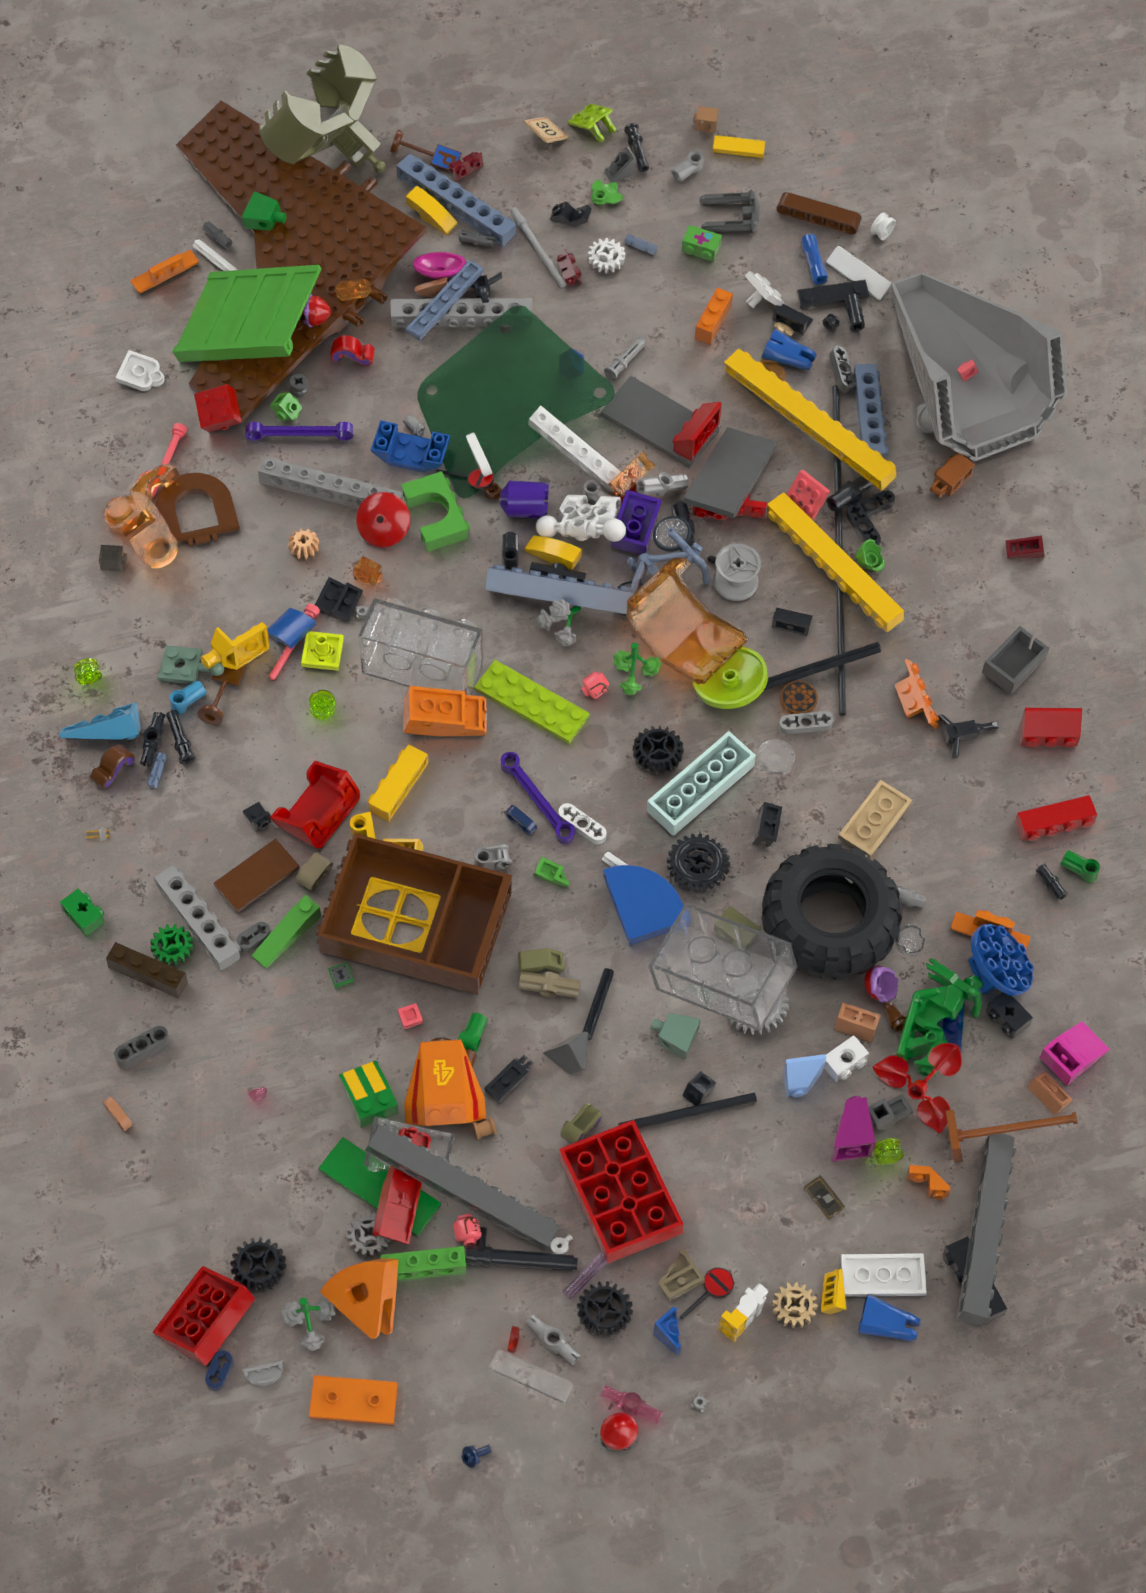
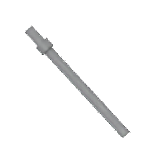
M512 208L510 212L515 218L517 226L523 230L560 288L565 287L566 282L528 227L526 219L520 215L516 208Z

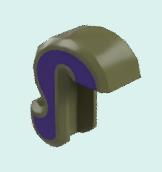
M586 1103L571 1122L565 1121L560 1131L561 1137L570 1144L586 1139L593 1127H596L602 1119V1112L590 1103Z

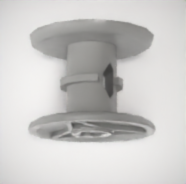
M729 544L722 548L716 556L715 564L717 571L713 578L714 588L719 595L728 600H746L758 588L759 580L757 574L761 568L760 556L755 549L745 544Z

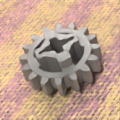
M367 1212L364 1213V1218L357 1215V1222L352 1220L350 1222L353 1228H347V1233L350 1234L347 1236V1241L350 1242V1249L355 1248L356 1255L361 1251L364 1258L367 1253H370L371 1258H374L375 1252L381 1255V1248L387 1250L388 1245L386 1242H391L390 1239L370 1235L373 1233L376 1220L374 1212L371 1217H368ZM356 1232H357L358 1235L360 1236L358 1242H357V1240H356V1238H355Z

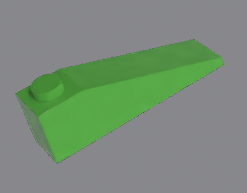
M305 895L291 908L252 954V958L267 969L321 917L320 906Z

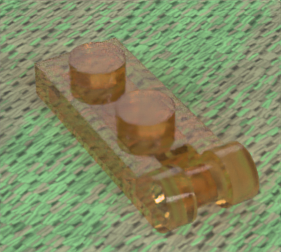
M643 451L614 477L608 485L618 497H623L626 491L636 484L638 479H641L655 467L653 461H649L647 454ZM640 462L644 465L643 468L639 466Z

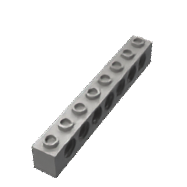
M532 298L489 299V303H482L481 299H458L433 327L532 326ZM391 299V327H408L433 299Z
M263 457L258 470L259 483L354 508H359L364 499L378 492L392 493L403 500V492L268 457Z

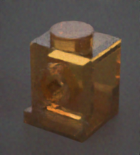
M364 556L361 557L353 568V578L355 580L360 578L364 583H370L373 586L382 580V566Z

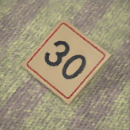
M547 117L524 120L523 122L546 143L568 139V136Z

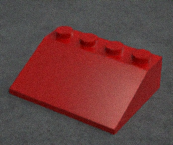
M202 1266L152 1333L190 1359L206 1366L254 1302L255 1297L244 1285Z

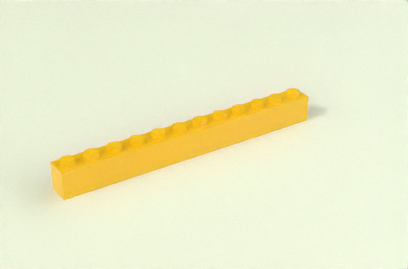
M738 348L724 361L725 372L882 491L896 478V466L893 462L885 460L878 451L872 450L865 441H860L856 438L852 431H847L843 428L839 421L831 419L827 412L818 409L811 400H806L799 391L793 390L786 381H781L773 371H768L761 362H756L752 359L748 352H743Z

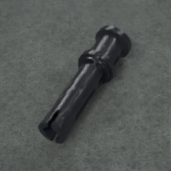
M630 123L624 128L625 133L628 135V144L633 148L639 171L646 172L650 167L643 150V138L639 134V125L637 123Z
M171 710L166 713V717L175 739L174 748L178 751L179 763L187 765L194 762L196 757L191 751V742L186 739L178 711Z

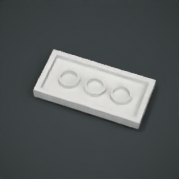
M924 1253L841 1254L845 1297H866L867 1294L871 1296H926Z

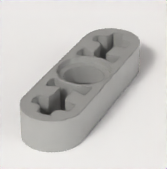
M827 711L784 715L780 718L779 730L784 734L826 731L832 727L834 718ZM822 718H825L828 722L824 723V721H822ZM808 719L811 721V725L804 726L801 724V721Z

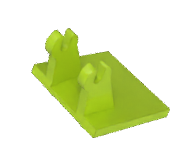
M595 104L586 105L585 109L574 114L567 121L568 125L590 130L596 140L601 143L604 141V137L596 125L597 121L601 119L610 133L613 132L614 134L617 131L608 116L613 110Z

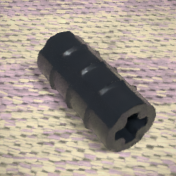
M849 294L844 298V304L850 330L861 331L865 328L861 302L857 294Z

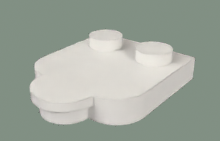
M128 350L115 377V382L140 391H148L152 387L163 385L165 377L159 371L160 365L157 360Z

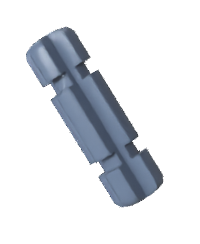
M627 234L625 237L626 244L633 245L637 249L645 252L648 251L649 254L655 255L658 248L657 245L649 244L648 241L638 237L634 238L635 236Z
M158 752L156 754V761L153 763L150 772L151 776L147 781L150 788L158 787V780L161 778L164 764L167 760L164 753Z

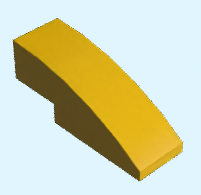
M416 186L406 195V205L420 213L422 220L447 235L458 224L453 216L437 200L420 187Z
M533 536L524 549L525 552L550 564L560 563L571 570L574 569L580 560L582 553L581 548L572 544L543 536Z

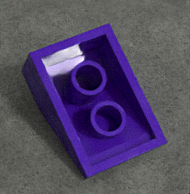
M627 490L617 519L624 523L626 533L620 541H611V547L638 555L647 553L662 500Z

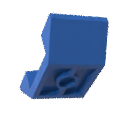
M380 420L371 452L390 466L425 473L441 467L450 435L432 432L431 438L428 439L398 432V424Z

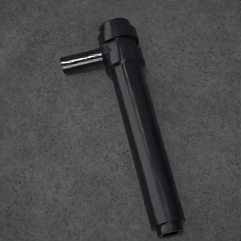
M480 1227L481 1238L478 1239L477 1245L466 1248L465 1262L470 1264V1266H477L479 1264L483 1265V1267H491L492 1265L573 1272V1270H577L578 1258L574 1257V1255L492 1249V1247L486 1246L487 1228Z

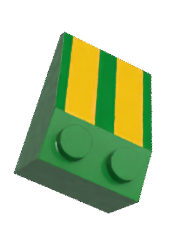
M376 1060L339 1074L361 1128L398 1114L396 1099Z

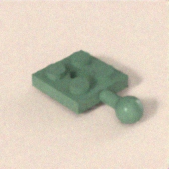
M166 645L158 680L161 682L191 684L197 680L199 671H210L212 675L220 676L224 672V666L220 662L207 669L201 663L200 657L204 653L202 649ZM180 662L185 663V665L182 668L176 667V665Z

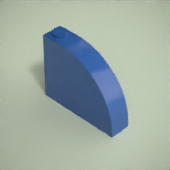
M621 865L603 869L605 883L629 946L688 926L689 919H691L688 908H684L678 893L665 878L639 866Z

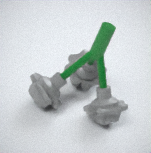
M564 599L553 601V606L549 607L551 615L542 609L540 615L537 616V623L539 628H544L548 632L552 622L567 620L564 631L556 632L555 636L556 641L562 646H570L577 641L576 634L571 633L572 616L581 610V606L575 605L569 609L570 604L568 602L565 603Z
M305 1297L300 1298V1305L296 1301H293L291 1304H285V1309L281 1311L285 1323H289L293 1327L296 1324H302L304 1318L306 1320L307 1335L300 1339V1346L306 1347L310 1351L319 1349L321 1344L325 1342L324 1335L315 1333L311 1326L309 1312L314 1310L315 1316H319V1321H330L331 1316L335 1315V1306L327 1298L323 1297L319 1298V1302H316L315 1306H309Z

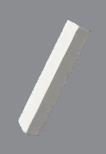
M840 246L835 248L826 261V264L850 281L866 280L868 293L879 301L891 291L890 281Z

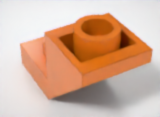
M909 1165L907 1180H912L916 1183L927 1181V1196L938 1200L948 1198L950 1186L930 1166Z

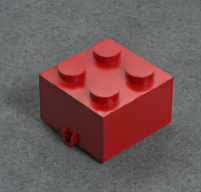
M225 384L194 394L201 429L207 432L220 429L227 430L230 426L242 423L235 388Z

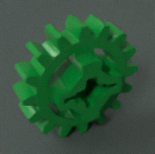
M175 923L173 928L166 924V929L163 930V928L159 927L160 933H153L155 939H150L152 945L150 949L155 959L159 958V961L162 963L166 961L169 966L171 962H174L175 966H177L179 960L184 963V957L191 956L189 951L193 950V939L190 937L189 930L185 931L184 926L178 929ZM182 938H183L184 941H185V945H184V946H183L182 943H181V942H182V941H181ZM159 943L162 946V951L159 949Z

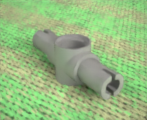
M534 1314L530 1317L531 1319L526 1321L525 1325L539 1335L538 1338L544 1342V1347L548 1351L561 1354L571 1365H574L579 1360L581 1354L577 1353L567 1344L568 1341L563 1338L562 1332L559 1329L553 1328L550 1325L546 1326ZM555 1336L559 1340L556 1343H550L547 1339Z

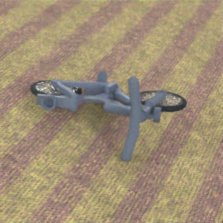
M679 516L666 517L658 522L653 531V540L658 548L667 552L681 549L683 552L653 556L649 553H642L638 557L639 564H636L634 558H628L627 564L630 570L635 573L632 581L622 583L617 588L628 586L632 587L631 591H636L633 613L630 615L618 614L625 617L637 616L647 608L649 602L653 601L645 616L648 619L652 616L656 617L660 611L659 604L664 598L662 591L658 590L660 580L669 574L675 579L679 578L692 562L701 569L703 582L705 584L710 583L709 569L705 561L699 556L703 547L697 543H693L691 547L687 544L691 537V527L685 519ZM685 559L679 567L669 566L661 570L654 564ZM647 570L653 576L650 591L642 584Z

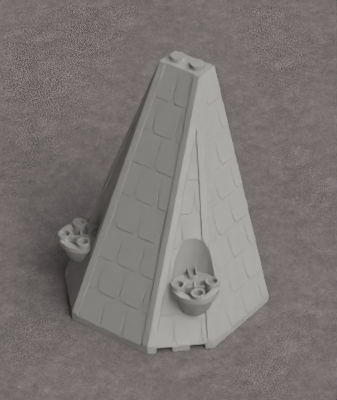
M923 272L891 283L893 304L916 378L925 400L924 404H920L917 407L916 422L918 427L926 433L934 432L935 438L939 443L969 457L973 461L1038 438L1042 432L1040 429L1046 421H1050L1057 411L1055 407L1059 401H1064L1067 396L1063 332ZM972 359L976 364L978 373L963 382L957 368L964 362Z

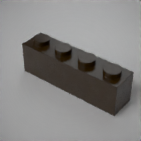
M117 942L114 943L106 957L108 968L178 999L188 983L185 972Z

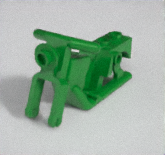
M933 958L929 959L933 965L926 963V967L935 975L928 972V977L930 980H934L942 985V987L918 990L913 993L896 1056L904 1058L906 1062H908V1058L915 1059L917 1056L927 1054L923 1059L915 1060L914 1062L916 1073L922 1076H928L935 1068L928 1061L930 1051L939 1044L948 1043V1040H945L944 1031L937 1026L938 1022L944 1018L955 1020L964 1005V999L974 1002L972 1009L973 1018L979 1017L982 1005L980 991L978 990L983 987V982L979 977L971 975L962 981L956 973ZM916 1030L925 1035L922 1037L914 1038Z

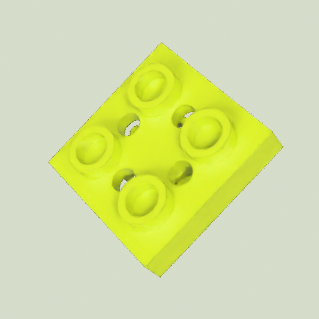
M309 631L305 638L301 667L339 671L344 635Z

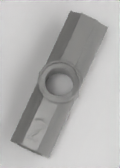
M662 472L658 477L638 479L636 490L643 495L655 494L657 496H664L666 492L686 490L688 478L686 474L683 475L682 473L670 475Z

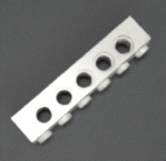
M542 406L529 418L528 425L594 480L598 481L611 494L623 481L624 474Z

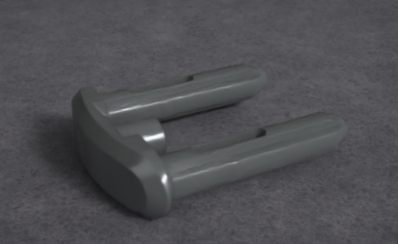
M752 189L749 192L705 194L700 197L699 200L703 204L748 202L750 206H742V216H751L750 220L706 222L701 225V229L710 232L751 230L752 233L758 229L760 206L758 197Z

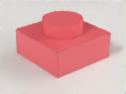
M972 359L964 362L957 368L963 382L978 373L976 364Z
M417 1003L397 1009L404 1030L423 1023Z

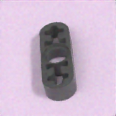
M835 346L829 353L836 383L842 392L849 393L855 386V380L848 354L843 347Z

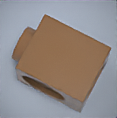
M699 106L698 113L694 112L693 123H696L695 130L716 133L719 109Z

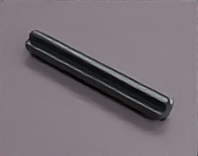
M609 968L603 970L582 1031L588 1032L589 1041L592 1039L614 975V971Z

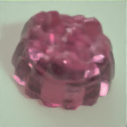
M267 1088L254 1089L247 1094L251 1100L257 1101L260 1097H266Z

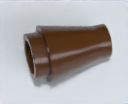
M893 1002L886 1003L883 1009L890 1028L896 1032L902 1031L907 1016Z

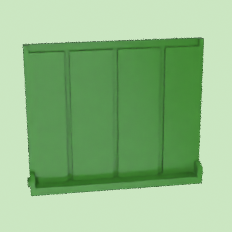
M320 265L210 272L207 277L208 281L185 330L172 351L179 362L290 356L293 349L291 336L321 271Z

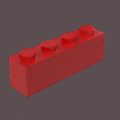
M1090 795L1018 812L1015 824L1022 841H1033L1041 836H1053L1061 831L1070 832L1081 826L1089 827L1095 823L1098 814Z

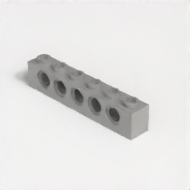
M172 865L154 876L155 885L220 971H223L241 959L239 953L241 949L235 940L231 941L227 929L218 924L219 920L215 913L208 911V905L202 897L198 898L195 887L185 881L186 876L181 869L177 870ZM176 886L181 887L179 890H173ZM185 901H192L190 904H183ZM196 915H203L202 918H194ZM208 929L214 930L212 933L205 932ZM218 944H225L221 948L216 947Z

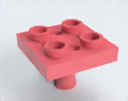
M801 470L786 495L814 520L830 490L806 471Z

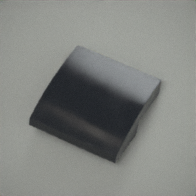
M328 577L315 606L324 615L348 621L363 590L348 582L344 585Z

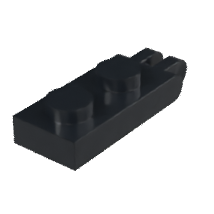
M523 1055L520 1059L514 1058L484 1088L485 1091L500 1103L530 1074L531 1070L529 1068L534 1062L529 1060L524 1065L523 1063L528 1059L526 1055Z

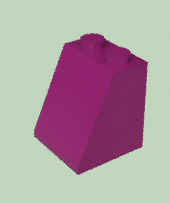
M852 1096L846 1100L831 1155V1162L872 1156L876 1142L867 1097Z

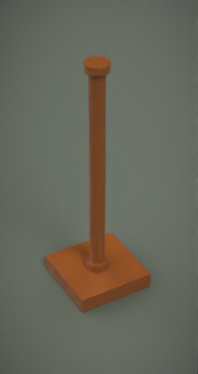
M954 1110L946 1111L955 1163L963 1161L960 1142L963 1139L1067 1123L1078 1124L1076 1112H1072L1071 1115L962 1131V1129L957 1127Z

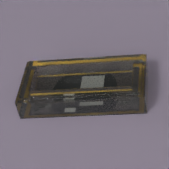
M821 1175L804 1186L805 1191L828 1220L845 1209L846 1206Z

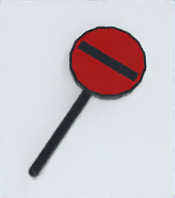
M480 468L473 470L469 475L436 470L437 473L442 471L446 475L467 478L468 484L475 489L487 488L494 482L493 472L484 477Z
M719 1267L709 1270L704 1276L705 1283H703L706 1292L680 1316V1319L685 1318L709 1294L718 1298L730 1294L734 1287V1279L731 1273Z

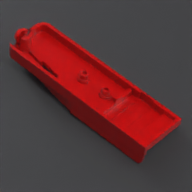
M415 1127L399 1130V1136L404 1135L410 1138L412 1143L417 1146L421 1145L428 1149L430 1148L431 1137L427 1133L418 1132V1129ZM391 1165L383 1183L372 1234L373 1236H381L408 1245L422 1182Z

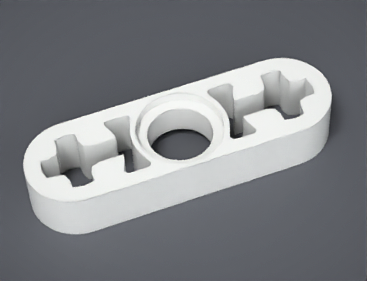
M475 433L466 435L469 447L483 476L486 477L492 474Z
M566 803L560 806V818L563 822L571 823L575 831L594 844H602L606 840V829L572 804ZM564 811H565V812L571 811V815L567 814V815L565 816V815H564ZM585 820L588 825L581 828L577 825V822ZM594 832H601V836L594 837Z

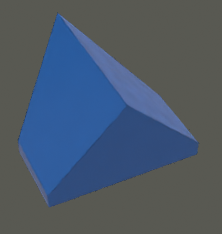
M672 1307L655 1322L653 1336L672 1352L680 1354L681 1344H679L678 1338L680 1334L678 1319L676 1318L677 1307Z

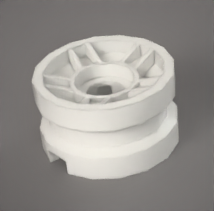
M883 212L873 222L870 232L873 235H878L880 240H885L893 231L896 220L892 217L889 218L888 214Z

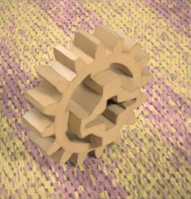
M795 1282L794 1287L787 1283L786 1289L780 1287V1294H774L776 1300H773L772 1306L776 1308L773 1309V1314H779L777 1321L783 1319L784 1326L791 1323L793 1329L796 1324L802 1328L804 1321L809 1324L811 1322L810 1317H815L816 1313L814 1310H817L818 1305L813 1303L816 1302L817 1298L816 1296L811 1297L812 1289L806 1291L805 1284L800 1288L798 1287V1282ZM782 1299L784 1300V1303L786 1304V1306H784V1309H782V1307H781V1301H782ZM805 1302H808V1311L804 1307ZM791 1303H792L793 1305L799 1303L798 1307H797V1306L791 1307Z

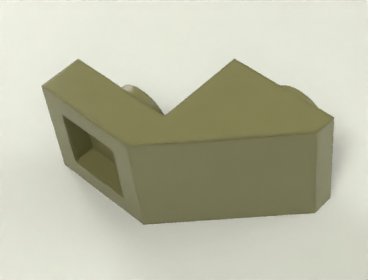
M543 948L520 951L518 953L519 971L539 973L543 969H548L561 973L565 970L563 952Z

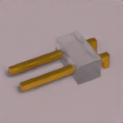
M99 827V830L86 831V833L99 832V836H86V839L100 838V840H106V837L110 838L109 835H106V832L109 833L110 831L109 829L106 830L105 827Z

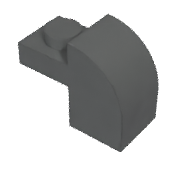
M903 1094L888 1102L884 1098L869 1106L870 1117L878 1130L892 1127L895 1125V1122L913 1113Z

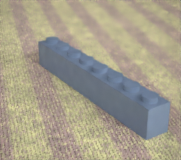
M494 564V567L488 568L485 590L552 602L564 599L565 603L568 602L570 605L628 615L633 613L636 591H631L632 587L628 586L614 588L613 584L610 583L596 585L595 581L592 580L579 582L577 578L566 576V579H561L557 574L548 573V576L541 575V572L534 570L526 573L523 572L522 568L512 567V570L505 569L504 565Z

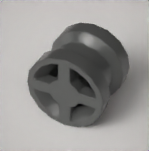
M294 374L290 378V390L293 395L304 396L308 392V380L305 375Z

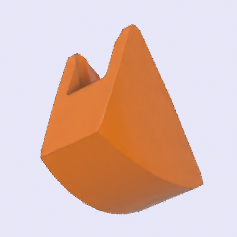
M380 1258L349 1266L331 1277L320 1292L371 1339L377 1338L379 1332L385 1335L391 1334L393 1331L398 1259Z

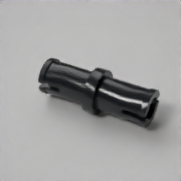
M1046 864L1040 865L1036 869V873L1045 882L1044 886L1051 890L1058 901L1066 898L1068 893L1059 883V878L1052 874Z

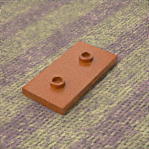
M314 1375L309 1419L394 1426L398 1382Z

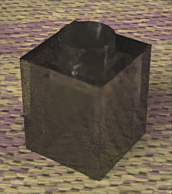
M101 545L99 554L100 569L123 571L124 564H127V553H124L123 546Z

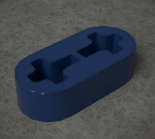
M511 805L505 810V816L526 835L531 836L537 830L535 822L516 806Z
M222 1350L217 1352L208 1369L205 1381L207 1387L212 1391L222 1389L233 1365L232 1355L228 1351ZM226 1357L228 1363H224L220 1369L219 1359ZM219 1373L218 1379L220 1383L216 1382L215 1385H212L210 1379H214L216 1374Z

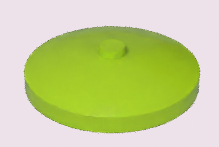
M726 646L711 651L698 662L693 672V685L697 696L707 705L720 709H733L751 703L761 695L768 682V671L764 659L756 651L743 646Z

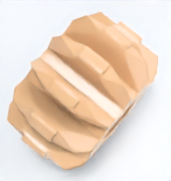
M300 528V532L294 531L293 536H289L288 548L293 556L297 555L298 559L303 556L307 560L309 555L314 557V552H318L319 539L316 537L315 532L310 533L309 528L306 531Z

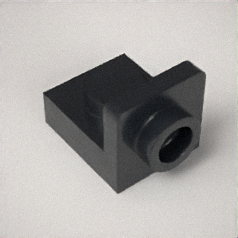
M260 802L243 810L244 817L254 831L264 829L271 823L269 811H265Z
M700 1071L688 1082L682 1096L692 1104L700 1105L703 1098L715 1087L717 1082Z

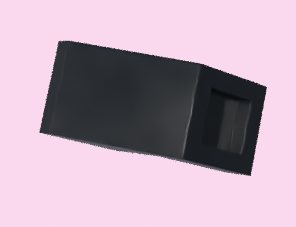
M565 201L556 204L552 208L550 220L576 227L588 222L592 208L589 205L574 209Z

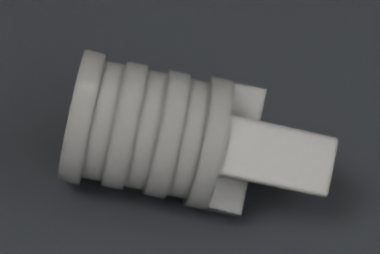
M897 886L901 904L908 907L917 906L923 908L926 897L917 894L915 890Z

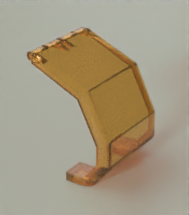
M676 557L669 560L627 600L626 617L636 634L661 662L695 683L705 684L713 676V673H716L726 663L725 661L731 659L738 652L737 649H741L749 639L745 632L714 615L686 585L681 576L691 564L688 559Z

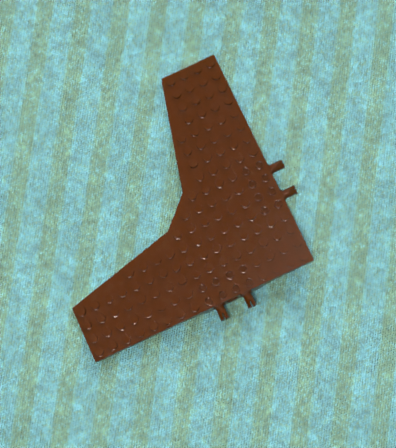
M221 100L176 144L178 151L188 162H191L196 171L200 172L205 181L209 182L214 191L240 218L254 192L278 201L281 212L287 214L285 223L276 222L271 231L251 229L254 234L256 269L320 265L321 271L311 294L313 296H320L331 309V315L324 323L308 327L307 324L303 323V320L306 319L302 311L291 336L293 349L290 356L201 362L189 382L190 388L197 393L225 384L235 388L241 421L243 422L319 343L334 333L339 334L349 322L357 328H361V325L363 326L365 323V319L359 316L358 313L372 299L380 304H384L383 301H387L388 295L380 291L384 287L387 277L399 260L427 232V228L372 194L370 191L378 184L372 176H369L361 186L346 178L344 175L352 167L345 160L333 170L312 156L302 159L295 164L278 158L262 141L259 131L260 124Z

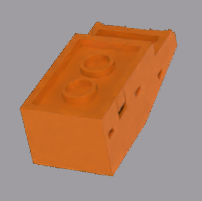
M409 686L403 699V733L439 737L484 736L487 723L486 698L465 695V691Z

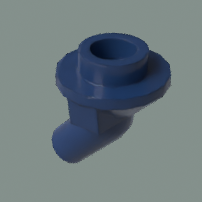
M489 1444L479 1449H475L474 1445L466 1446L462 1450V1461L468 1467H475L480 1463L479 1458L492 1453V1449Z

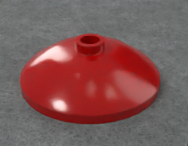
M388 492L374 493L364 499L357 510V529L362 538L371 545L377 547L396 545L404 539L410 528L411 516L406 503L395 494ZM380 516L384 518L382 523L378 522Z

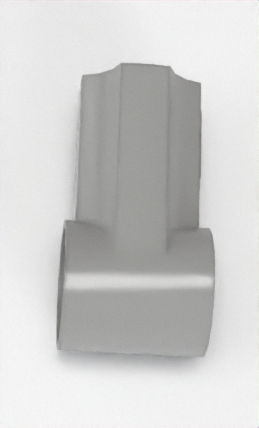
M697 150L691 151L688 154V158L671 169L674 179L677 182H681L692 173L700 172L703 168V154Z
M590 479L584 483L582 495L587 496L589 503L596 504L601 496H610L600 488L598 481Z

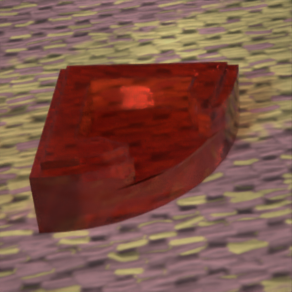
M512 1326L507 1352H516L520 1337L519 1327Z

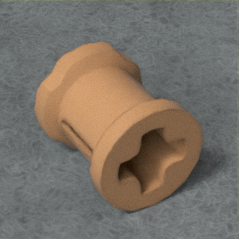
M492 1117L485 1122L472 1123L477 1140L486 1135H497Z

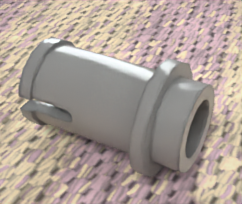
M408 414L403 420V423L413 430L414 435L420 436L426 430L424 423L416 420L411 414Z

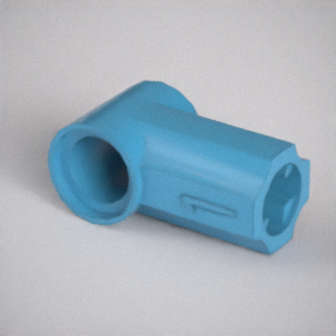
M196 680L182 690L173 691L170 694L171 710H177L178 714H182L187 711L189 705L205 696L207 693L202 683Z

